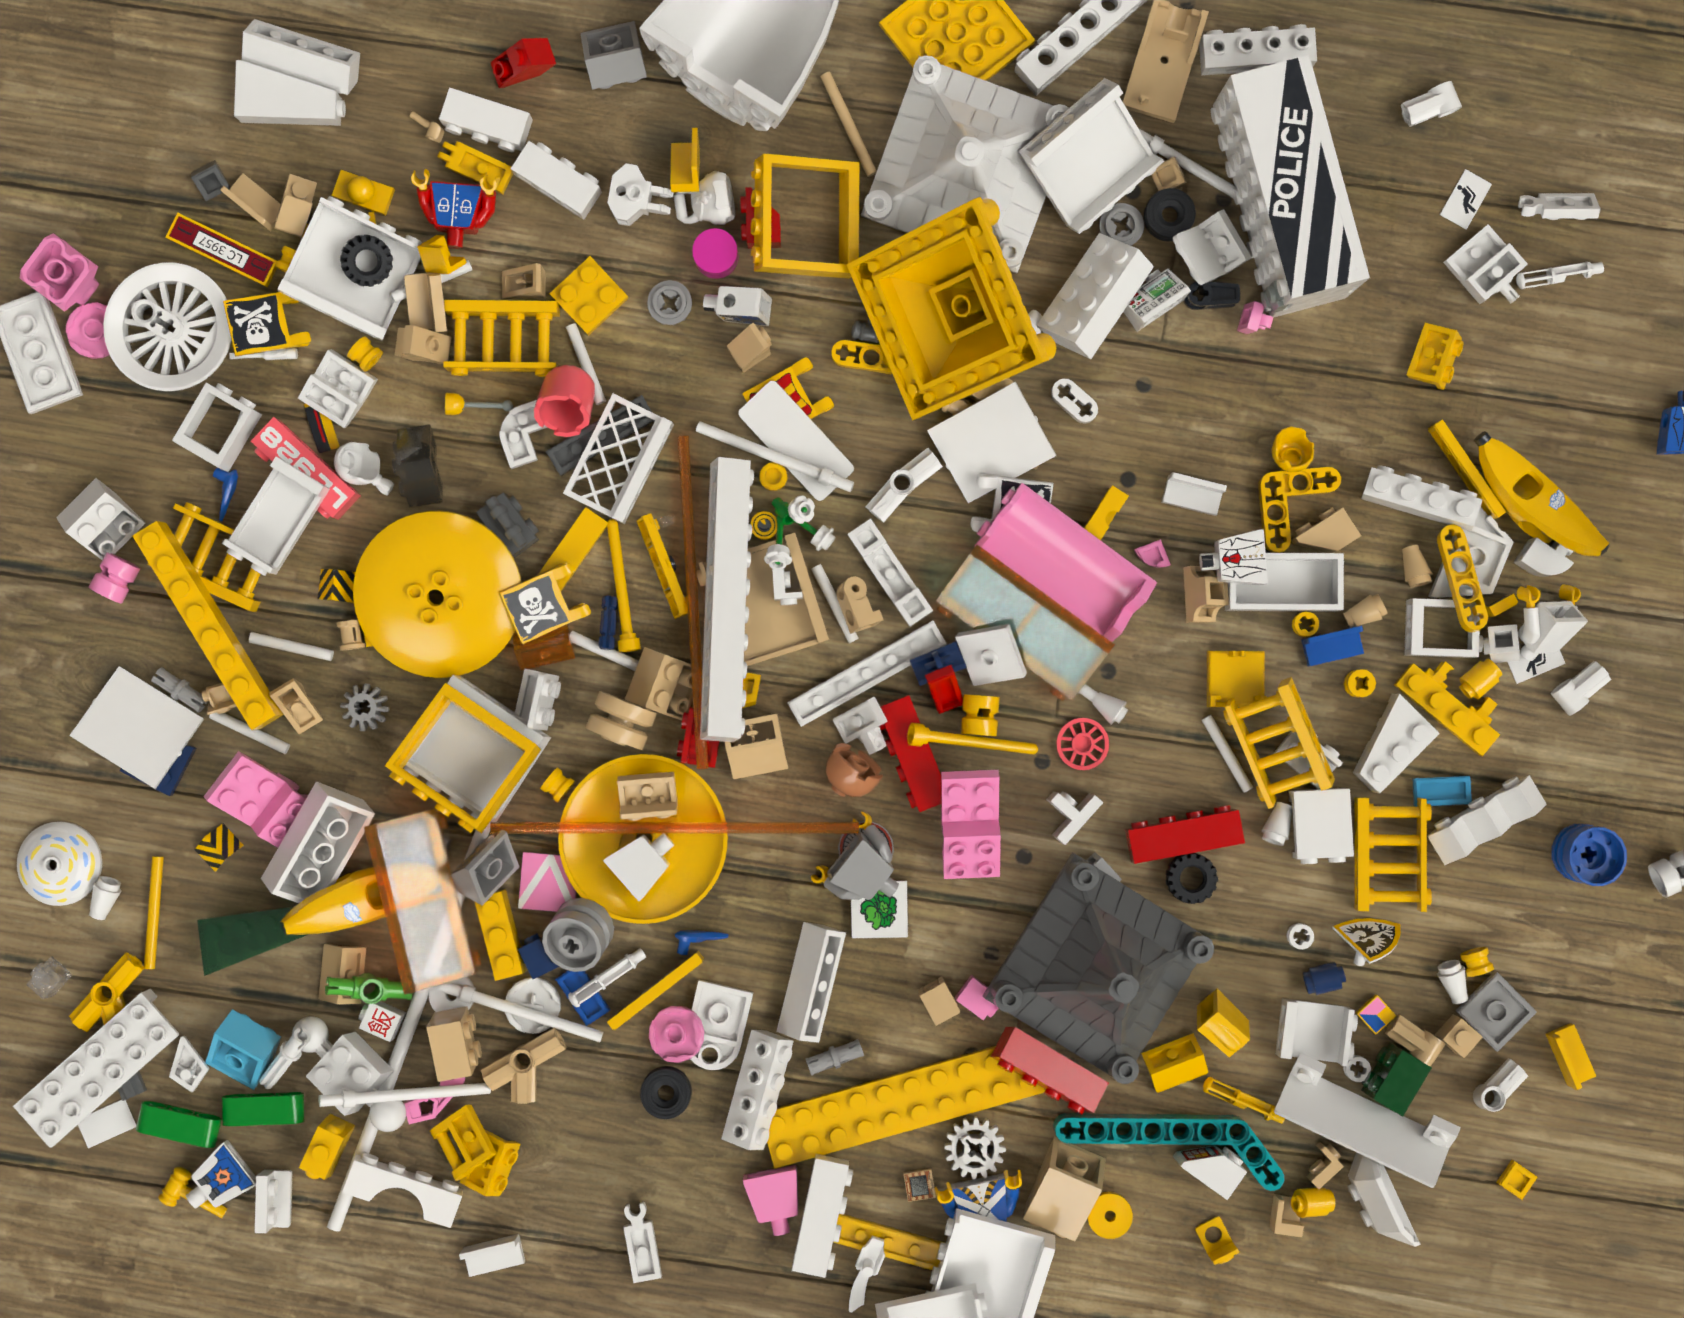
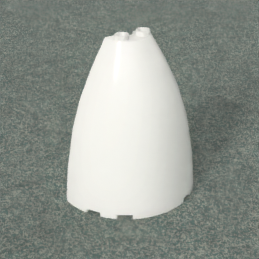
M664 0L639 29L650 51L655 49L661 58L659 64L671 77L679 76L687 86L685 90L696 99L739 125L744 126L748 122L755 130L768 131L770 127L775 129L780 124L802 90L826 43L839 0Z

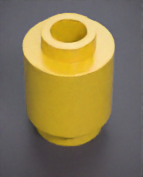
M1486 659L1483 662L1479 661L1459 678L1461 683L1459 688L1469 699L1472 697L1480 699L1499 682L1502 672L1490 659Z
M1317 1187L1297 1189L1291 1198V1207L1300 1218L1326 1216L1335 1209V1197L1331 1190L1324 1187L1320 1189Z

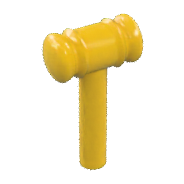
M174 1168L173 1174L170 1175L166 1186L158 1196L160 1202L164 1205L176 1206L180 1196L187 1200L186 1195L193 1190L186 1186L188 1185V1180L192 1178V1174L185 1168ZM209 1200L199 1206L220 1218H223L228 1208L222 1205L215 1208Z

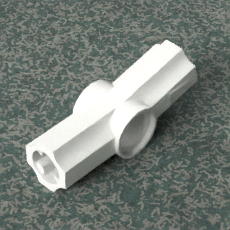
M929 448L925 449L901 469L895 471L865 508L884 523L912 490L943 466ZM904 476L908 478L910 482L909 488L906 490L897 489L894 485V480L897 477Z

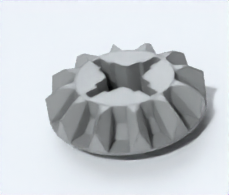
M1126 203L1114 204L1111 210L1102 214L1099 227L1101 234L1132 246L1140 239L1143 233L1144 221L1141 213L1134 206ZM1127 216L1126 228H1128V231L1122 230L1115 235L1117 226L1114 222H1121Z
M672 280L663 281L655 285L650 291L647 300L648 310L651 316L662 325H675L685 321L691 312L692 298L688 289L683 284ZM663 294L669 299L679 296L675 301L677 312L671 308L662 310L665 305Z

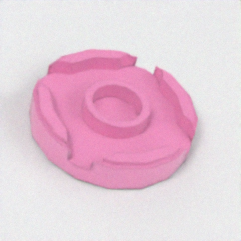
M98 302L81 305L69 315L66 324L68 342L80 355L91 359L104 358L110 355L104 338L103 324L106 305Z
M670 1006L662 1009L655 1019L652 1020L649 1027V1040L652 1049L667 1062L679 1063L692 1059L700 1051L704 1042V1028L701 1019L694 1011L684 1006Z

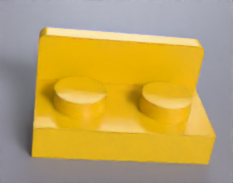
M1425 323L1406 374L1408 378L1434 384L1438 389L1444 390L1446 383H1450L1453 378L1454 367L1452 366L1454 360L1461 355L1464 342L1458 331Z
M485 1130L497 1154L472 1170L459 1183L483 1196H500L508 1184L507 1178L518 1158L520 1143L506 1141Z

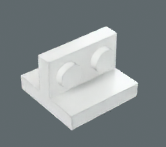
M1053 791L1046 800L1063 814L1066 820L1052 835L1060 843L1066 845L1103 802L1097 796L1089 793L1075 808L1078 803L1070 795L1063 791L1060 794Z

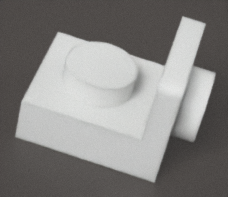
M772 568L774 600H780L781 605H796L797 599H803L802 592L786 593L785 588H791L790 571H784V568Z

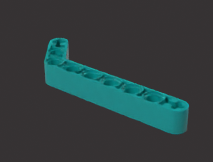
M1064 1113L1057 1116L1053 1123L1056 1136L1064 1143L1231 1145L1263 1188L1275 1191L1280 1189L1284 1183V1174L1249 1125L1236 1115L1083 1113L1080 1115L1078 1113ZM1066 1122H1069L1073 1128H1080L1079 1122H1082L1081 1129L1083 1135H1080L1078 1129H1069L1068 1134H1064L1060 1128L1065 1127ZM1093 1122L1102 1124V1130L1097 1135L1088 1133V1127ZM1120 1123H1129L1130 1130L1127 1134L1118 1135L1116 1133V1128ZM1157 1123L1158 1131L1154 1135H1146L1144 1132L1146 1125ZM1178 1123L1186 1124L1184 1134L1180 1136L1174 1135V1126ZM1207 1123L1214 1124V1131L1211 1135H1201L1203 1125ZM1237 1123L1241 1124L1242 1132L1238 1136H1230V1127ZM1252 1146L1258 1147L1259 1153L1257 1157L1248 1159L1246 1157L1247 1150ZM1265 1165L1272 1172L1274 1177L1272 1180L1269 1181L1266 1174L1260 1168L1261 1166Z

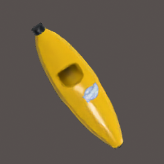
M1485 431L1474 439V442L1478 445L1481 468L1490 489L1507 514L1525 533L1533 538L1540 539L1544 543H1550L1554 540L1565 548L1584 556H1601L1607 552L1609 542L1572 499L1536 466L1502 441L1491 438Z
M397 863L366 868L346 874L338 878L335 884L319 890L294 906L280 921L281 930L284 934L293 935L334 932L384 918L418 902L430 894L441 882L449 880L447 869L445 866L435 868L419 863Z

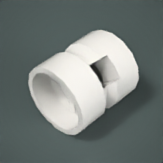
M1684 849L1672 854L1669 861L1663 858L1648 866L1649 875L1654 886L1665 898L1682 891V886H1684Z

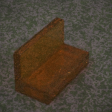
M568 624L524 644H521L516 630L513 634L514 652L521 670L575 659V650L569 635Z

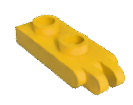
M444 141L442 147L450 151L451 154L449 156L439 151L437 157L446 162L445 167L479 184L485 174H488L487 182L490 185H494V178L498 176L500 184L494 191L502 195L504 194L513 175L512 166L461 142L456 141L454 146Z

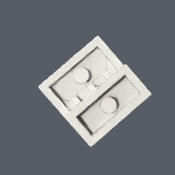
M330 349L327 350L315 374H311L298 399L338 425L346 428L369 396L378 379Z

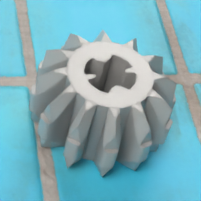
M365 683L362 690L358 685L353 686L354 695L349 692L344 694L349 703H341L340 707L348 708L349 712L344 713L342 717L343 719L353 717L349 724L351 728H355L359 724L360 731H366L368 725L371 729H377L376 720L379 722L386 721V718L380 713L381 711L389 712V707L381 705V703L388 700V697H378L381 691L379 687H375L371 691L370 684ZM361 702L370 703L367 706L371 707L369 712L361 713L360 710L363 709L360 708Z

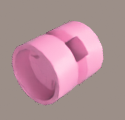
M107 552L100 564L101 573H95L88 587L96 593L122 604L129 592L127 584L134 582L140 568L119 556Z

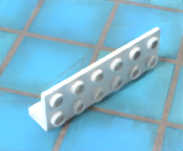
M151 988L141 992L13 1106L49 1147L55 1146L179 1036V1032L152 1003L158 996Z
M1300 1052L1283 1088L1274 1113L1433 1188L1437 1183L1448 1150L1457 1138L1461 1127L1433 1115L1427 1126H1423L1404 1116L1402 1117L1394 1111L1321 1078L1326 1064Z

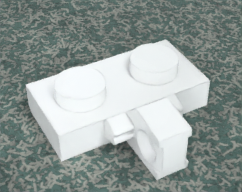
M875 697L833 719L845 744L858 738L864 744L869 755L887 746L878 726L888 721Z

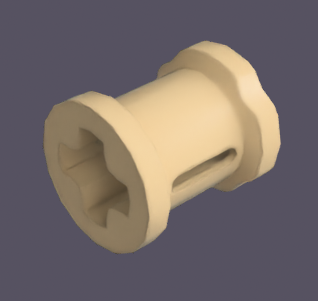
M358 620L336 623L341 632L342 645L339 646L340 651L365 648V643L361 639Z

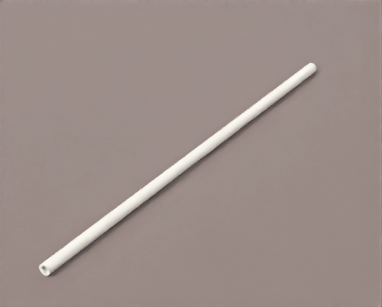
M489 822L482 834L475 830L465 859L488 837L493 822ZM454 886L389 1059L388 1065L394 1072L379 1087L378 1091L394 1089L427 1001L430 987L434 982L466 897L457 891L456 886ZM368 1115L327 1228L333 1231L341 1230L353 1196L342 1193L354 1158L356 1154L362 1156V1153H370L378 1131L371 1123L370 1115Z

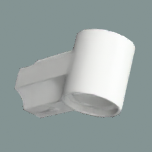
M1448 81L1430 89L1426 94L1402 103L1401 108L1405 122L1411 127L1436 116L1438 118L1447 116L1462 108L1452 81Z
M1593 661L1575 677L1567 679L1551 692V695L1564 711L1571 716L1581 710L1589 702L1588 698L1607 684L1611 678L1603 666Z
M1508 1058L1484 1084L1476 1087L1473 1092V1100L1482 1109L1492 1112L1499 1111L1506 1104V1099L1528 1075L1518 1064ZM1492 1090L1494 1101L1487 1105L1484 1098L1486 1093Z

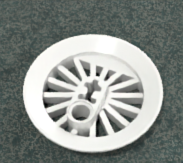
M158 263L141 268L128 276L117 287L108 302L103 324L107 350L120 371L141 386L158 391H178L193 387L206 380L219 368L230 348L231 336L223 301L227 300V298L210 277L191 266L180 263ZM177 284L172 307L167 285ZM185 285L193 287V291L182 306ZM158 287L160 288L164 309L160 307L150 291ZM201 293H203L208 300L190 312ZM213 307L216 316L195 320ZM148 308H152V317L148 320H144V311ZM214 324L209 332L193 330L194 328ZM129 325L150 330L128 336ZM169 325L176 328L173 333L168 330ZM188 335L202 337L205 339L202 342V344H200ZM153 338L136 351H132L130 343ZM185 341L198 348L195 355ZM156 347L145 366H143L138 359ZM181 348L190 359V363L188 364L186 369ZM173 351L179 373L177 375H169ZM164 353L161 374L151 372Z

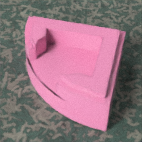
M1161 539L1134 549L1136 556L1143 563L1151 567L1163 568L1171 565Z

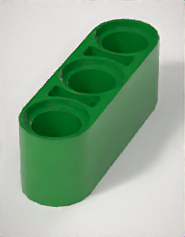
M251 1093L222 1096L223 1126L305 1122L304 1093Z
M142 1101L135 1130L146 1135L199 1147L214 1148L216 1147L222 1118L164 1103Z

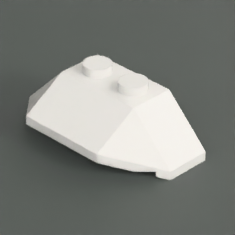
M1356 1152L1348 1174L1351 1185H1348V1189L1354 1201L1359 1200L1363 1207L1360 1215L1367 1227L1371 1226L1379 1234L1414 1247L1421 1245L1384 1165Z

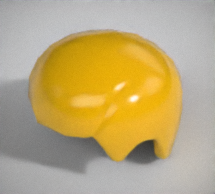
M1290 426L1281 429L1276 435L1271 449L1272 457L1281 469L1287 472H1299L1306 469L1313 461L1314 443L1308 440L1304 429Z

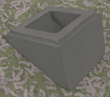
M216 160L191 173V178L205 201L223 193L220 190L223 186L228 190L230 189Z

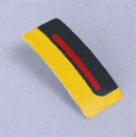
M305 403V411L318 452L323 453L339 448L340 445L331 419Z

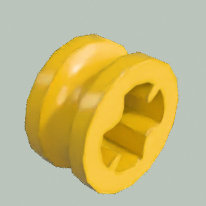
M1311 612L1297 614L1292 620L1293 631L1301 637L1314 635L1319 628L1317 616ZM1302 617L1305 620L1311 619L1312 625H1309L1311 627L1309 632L1306 629L1301 630L1299 628V624L1302 623L1299 620Z

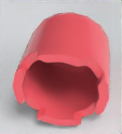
M574 365L557 366L550 370L542 383L534 407V418L539 426L543 427L545 425L555 430L554 435L571 437L579 435L581 430L589 425L595 398V383L591 376L583 369Z

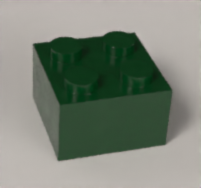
M1389 1042L1387 1047L1383 1046L1376 1057L1378 1062L1373 1071L1370 1070L1366 1079L1362 1081L1363 1088L1361 1091L1403 1117L1432 1067Z

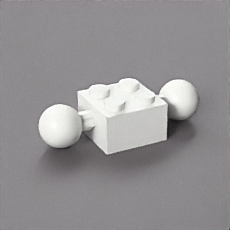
M313 1016L300 1019L292 1030L293 1035L296 1029L300 1028V1032L302 1029H305L311 1036L310 1042L306 1044L302 1051L306 1053L316 1052L321 1059L306 1077L323 1095L341 1094L344 1090H355V1093L378 1091V1088L394 1072L356 1032L342 1035L332 1045L328 1041L329 1031L327 1025L320 1018ZM402 1101L366 1103L370 1107L371 1123L380 1131H395L402 1126L406 1119V1107ZM356 1104L355 1107L343 1108L342 1105L335 1107L346 1116L358 1112L364 1104Z

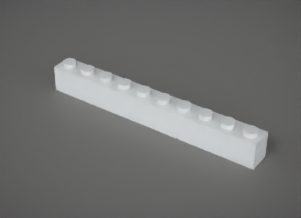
M717 457L710 463L700 740L734 742L741 739V735L745 731L742 707L746 703L743 679L747 675L744 651L747 650L748 646L745 623L748 622L749 618L746 596L750 591L747 568H749L751 563V553L747 550L748 541L752 535V525L748 524L749 513H751L753 507V498L749 497L750 486H752L754 480V471L750 469L751 460Z

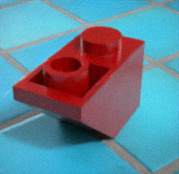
M522 38L490 62L499 88H505L540 76L556 65L548 38Z
M745 187L746 196H740L741 213H746V224H741L742 241H747L748 249H752L754 246L751 222L754 218L755 207L751 205L753 191L751 187ZM771 207V248H781L780 214Z

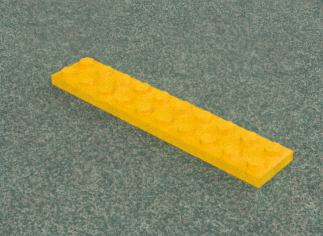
M994 1046L778 1107L771 1121L767 1144L774 1169L815 1158L816 1154L825 1155L1041 1094L1045 1090L1039 1085L1033 1087L1026 1084L1020 1079L1022 1075L1014 1070L1012 1073H1009L997 1066L998 1061L990 1057L996 1047Z

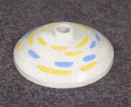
M51 822L36 828L25 838L17 856V872L25 890L36 900L53 906L73 904L86 897L93 890V884L98 881L102 871V855L96 840L87 830L70 822ZM51 860H55L57 863L55 870H52L49 866Z

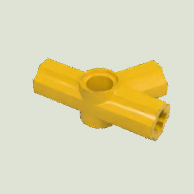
M126 952L102 980L92 987L91 992L69 1015L72 1023L79 1029L88 1032L100 1018H102L104 1025L126 1006L123 993L145 969L142 962L136 956ZM103 986L111 989V998L104 996L102 992Z

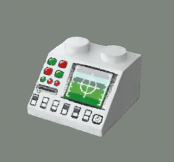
M1169 269L1162 273L1156 270L1148 275L1145 279L1147 283L1138 289L1124 310V314L1137 332L1181 303L1191 292L1189 287Z

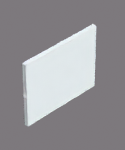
M1016 382L927 430L945 461L946 468L950 470L968 503L996 489L980 488L977 484L979 473L1016 478L1056 456L1055 451L1038 423V417L1034 416Z
M119 666L97 698L92 701V705L72 731L70 737L156 789L176 759L181 756L182 750L204 719Z

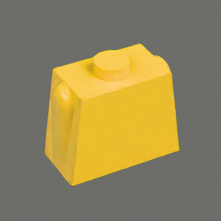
M1218 988L1197 1005V1030L1229 1058L1250 1040L1249 1020Z
M329 1114L317 1127L299 1168L304 1170L305 1174L311 1179L321 1178L325 1180L332 1177L355 1125Z

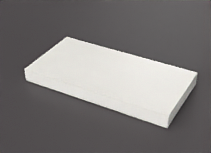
M35 292L0 305V338L27 412L34 414L82 396L83 392L49 300L39 292Z

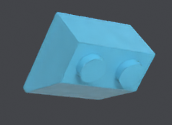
M232 1009L214 1033L205 1063L255 1090L261 1076L266 1071L277 1051L281 1036L277 1035L272 1029L252 1021L249 1016L240 1014Z

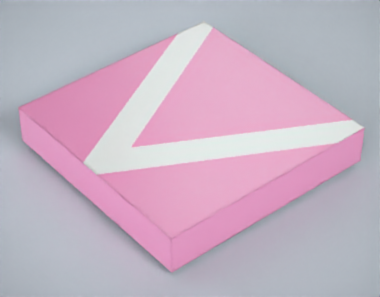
M523 852L518 908L557 912L563 903L576 898L577 892L564 871L560 855Z

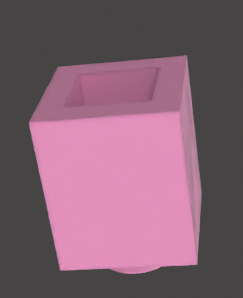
M973 975L968 978L955 996L956 1001L982 1020L987 1015L991 1018L998 1010L996 1005L983 997L988 987Z

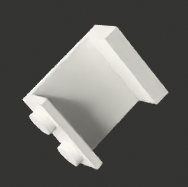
M1282 998L1275 1054L1280 1058L1292 1059V1057H1298L1301 1052L1316 1060L1337 1062L1342 1066H1348L1349 1059L1352 1060L1354 1055V1043H1351L1352 1031H1356L1358 1017L1354 1015L1355 1010L1346 1006Z

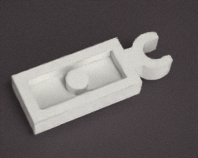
M1539 193L1538 198L1523 195L1520 196L1518 207L1522 208V216L1529 217L1541 214L1542 218L1557 220L1559 218L1585 220L1587 218H1598L1600 213V206L1594 193Z
M644 1201L640 1202L641 1212L638 1214L631 1212L630 1204H626L624 1209L626 1218L631 1221V1224L624 1225V1233L633 1283L662 1277L653 1221H644L647 1211Z

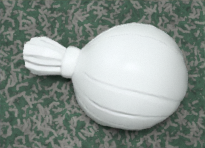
M349 442L337 449L334 457V467L338 476L343 481L354 485L372 483L382 494L389 495L394 487V483L379 474L380 457L377 452H372L368 448L369 445L367 443Z

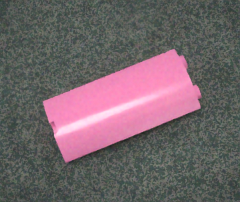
M1021 483L1015 491L1010 488L1001 500V503L1004 505L991 522L986 520L978 530L977 534L980 538L975 547L1108 645L1111 644L1122 634L1133 613L1147 602L1157 582L1025 484Z

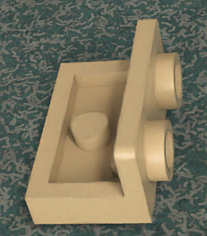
M674 772L618 776L620 819L637 821L645 817L668 818L671 815L677 814L678 799Z

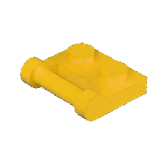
M472 1105L463 1106L430 1130L433 1139L438 1140L453 1169L451 1174L455 1181L465 1178L472 1170L497 1154ZM449 1130L466 1161L462 1163L447 1134Z

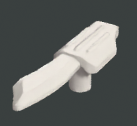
M872 1235L870 1240L861 1249L855 1264L856 1269L860 1271L853 1283L849 1299V1312L851 1313L864 1305L868 1279L872 1275H877L885 1258L884 1239Z

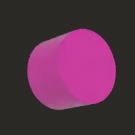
M712 228L703 231L695 239L692 249L693 258L698 270L703 275L713 279H720L730 275L735 270L739 254L736 242L728 232Z

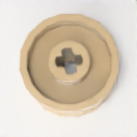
M599 691L595 706L609 713V717L591 714L585 728L600 734L602 738L614 743L643 750L648 736L645 732L633 726L634 724L644 727L653 726L657 713L627 700Z

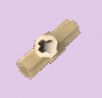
M552 1028L528 1043L519 1045L514 1051L487 1065L480 1071L485 1083L492 1091L511 1081V1102L517 1104L536 1102V1066L564 1051L567 1047L560 1032L556 1028ZM517 1054H527L530 1058V1064H520Z

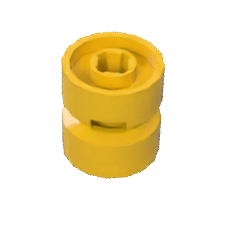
M964 694L962 710L966 712V716L962 718L961 734L997 736L998 721L994 718V715L999 713L1000 697ZM979 709H982L983 717H977Z

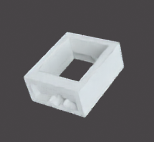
M205 383L172 441L214 466L229 472L262 414L253 410L256 404L241 396L239 401L231 397L233 391L218 383L214 387ZM215 397L222 399L243 412L219 454L192 438Z
M1416 598L1406 600V656L1479 657V652L1483 650V636L1479 635L1480 631L1468 632L1467 650L1423 648L1424 607L1455 608L1453 600ZM1476 602L1463 607L1467 608L1470 606L1471 615L1468 617V622L1473 621L1476 625L1480 618L1472 613L1471 608L1476 605Z

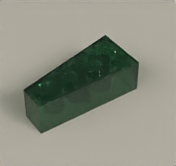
M296 905L198 919L197 924L204 976L309 935L284 934L281 930L280 921Z

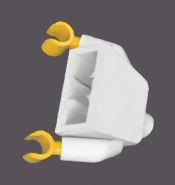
M1563 584L1559 589V598L1567 601L1539 602L1536 607L1535 603L1541 595L1539 589L1527 585V588L1522 586L1518 588V599L1526 602V608H1523L1524 624L1518 631L1519 638L1524 642L1519 652L1526 660L1533 661L1538 654L1558 652L1588 622L1578 610V607L1575 606V602L1581 596V592L1577 587Z

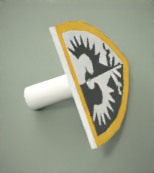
M1353 919L1333 926V929L1356 950L1354 964L1357 966H1363L1365 961L1369 964L1389 955L1397 946L1401 935V924L1381 919Z

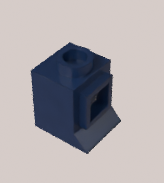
M538 933L522 940L524 946L518 949L532 979L560 967L552 962L546 954L542 943L543 936L539 937Z

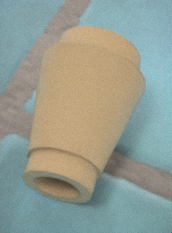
M1412 545L1403 548L1405 582L1409 583L1410 588H1417L1431 583V575L1433 573L1421 550H1419V546Z
M1379 594L1374 596L1368 595L1347 612L1343 613L1350 628L1382 620V616L1388 614Z

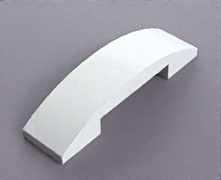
M871 519L848 533L854 546L910 627L933 612V609L918 587L915 586Z

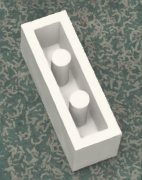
M450 87L439 118L442 125L445 126V130L455 135H461L462 132L470 134L473 140L483 144L492 141L498 143L500 149L508 152H514L515 149L520 151L524 149L533 121L528 112Z
M528 141L511 167L513 174L584 220L602 193L597 185L599 181L587 172L581 175L575 171L576 166L563 157L558 160L552 156V150L544 144L538 142L535 145Z

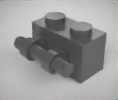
M503 492L498 497L493 496L485 502L486 505L476 512L486 527L503 541L514 558L539 541V538L536 536V533L539 532L538 528L530 518L527 520L523 518L519 512L523 507L514 495L508 497Z

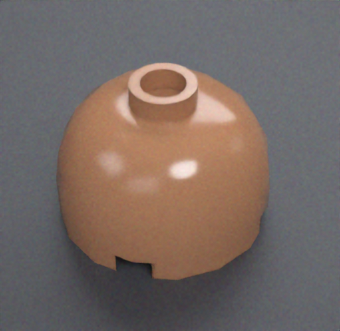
M839 743L835 746L827 760L826 774L828 780L832 784L833 791L843 797L846 795L862 797L871 792L883 778V775H879L881 768L865 752L859 750L857 755L850 751L851 745Z

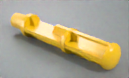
M1208 1077L1204 1081L1203 1091L1239 1108L1245 1109L1249 1107L1264 1114V1119L1267 1121L1274 1120L1282 1124L1285 1118L1274 1113L1276 1106L1262 1101L1213 1077ZM1213 1081L1234 1090V1092L1213 1083ZM1208 1090H1211V1091L1216 1092V1093H1218V1094H1220V1095H1222V1096H1225V1097L1229 1098L1230 1100H1227V1099H1225V1098H1223V1097H1221V1096H1219V1095H1216V1094H1214V1093H1212V1092H1210V1091H1208Z

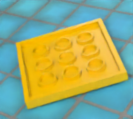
M907 0L879 22L881 29L913 68L919 56H932L941 65L988 81L1024 50L1035 44L1036 41L1004 0Z

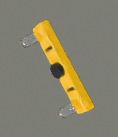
M651 513L644 515L636 521L674 619L683 617L690 612L689 607L691 605L694 606L705 602V593L698 592L689 595V600L687 596L684 597L674 573L676 571L675 561L671 555H667L658 532L660 527L665 528L675 524L676 517L673 514L659 517L657 521Z

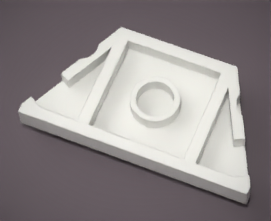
M1480 507L1473 529L1471 531L1463 529L1466 535L1482 595L1493 594L1514 542L1505 532L1500 530L1498 523L1491 515L1488 516ZM1457 536L1452 537L1451 542L1453 545V550L1448 552L1449 555H1451L1454 552L1461 551V549L1455 551L1454 542L1457 540ZM1452 559L1451 566L1455 571H1465L1466 564L1462 559ZM1443 562L1428 596L1430 598L1452 597ZM1461 585L1459 587L1460 596L1473 595V590L1468 585Z

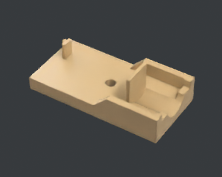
M1153 0L1123 98V104L1126 109L1171 123L1175 122L1209 11L1181 9L1166 0ZM1166 57L1168 63L1163 64L1160 59Z

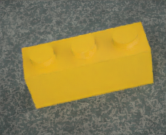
M506 889L496 891L483 906L475 902L495 981L520 975L527 971L526 965L518 951L521 945Z

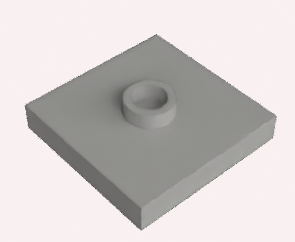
M1496 971L1469 996L1466 1002L1462 1003L1455 1010L1497 1052L1537 1013Z

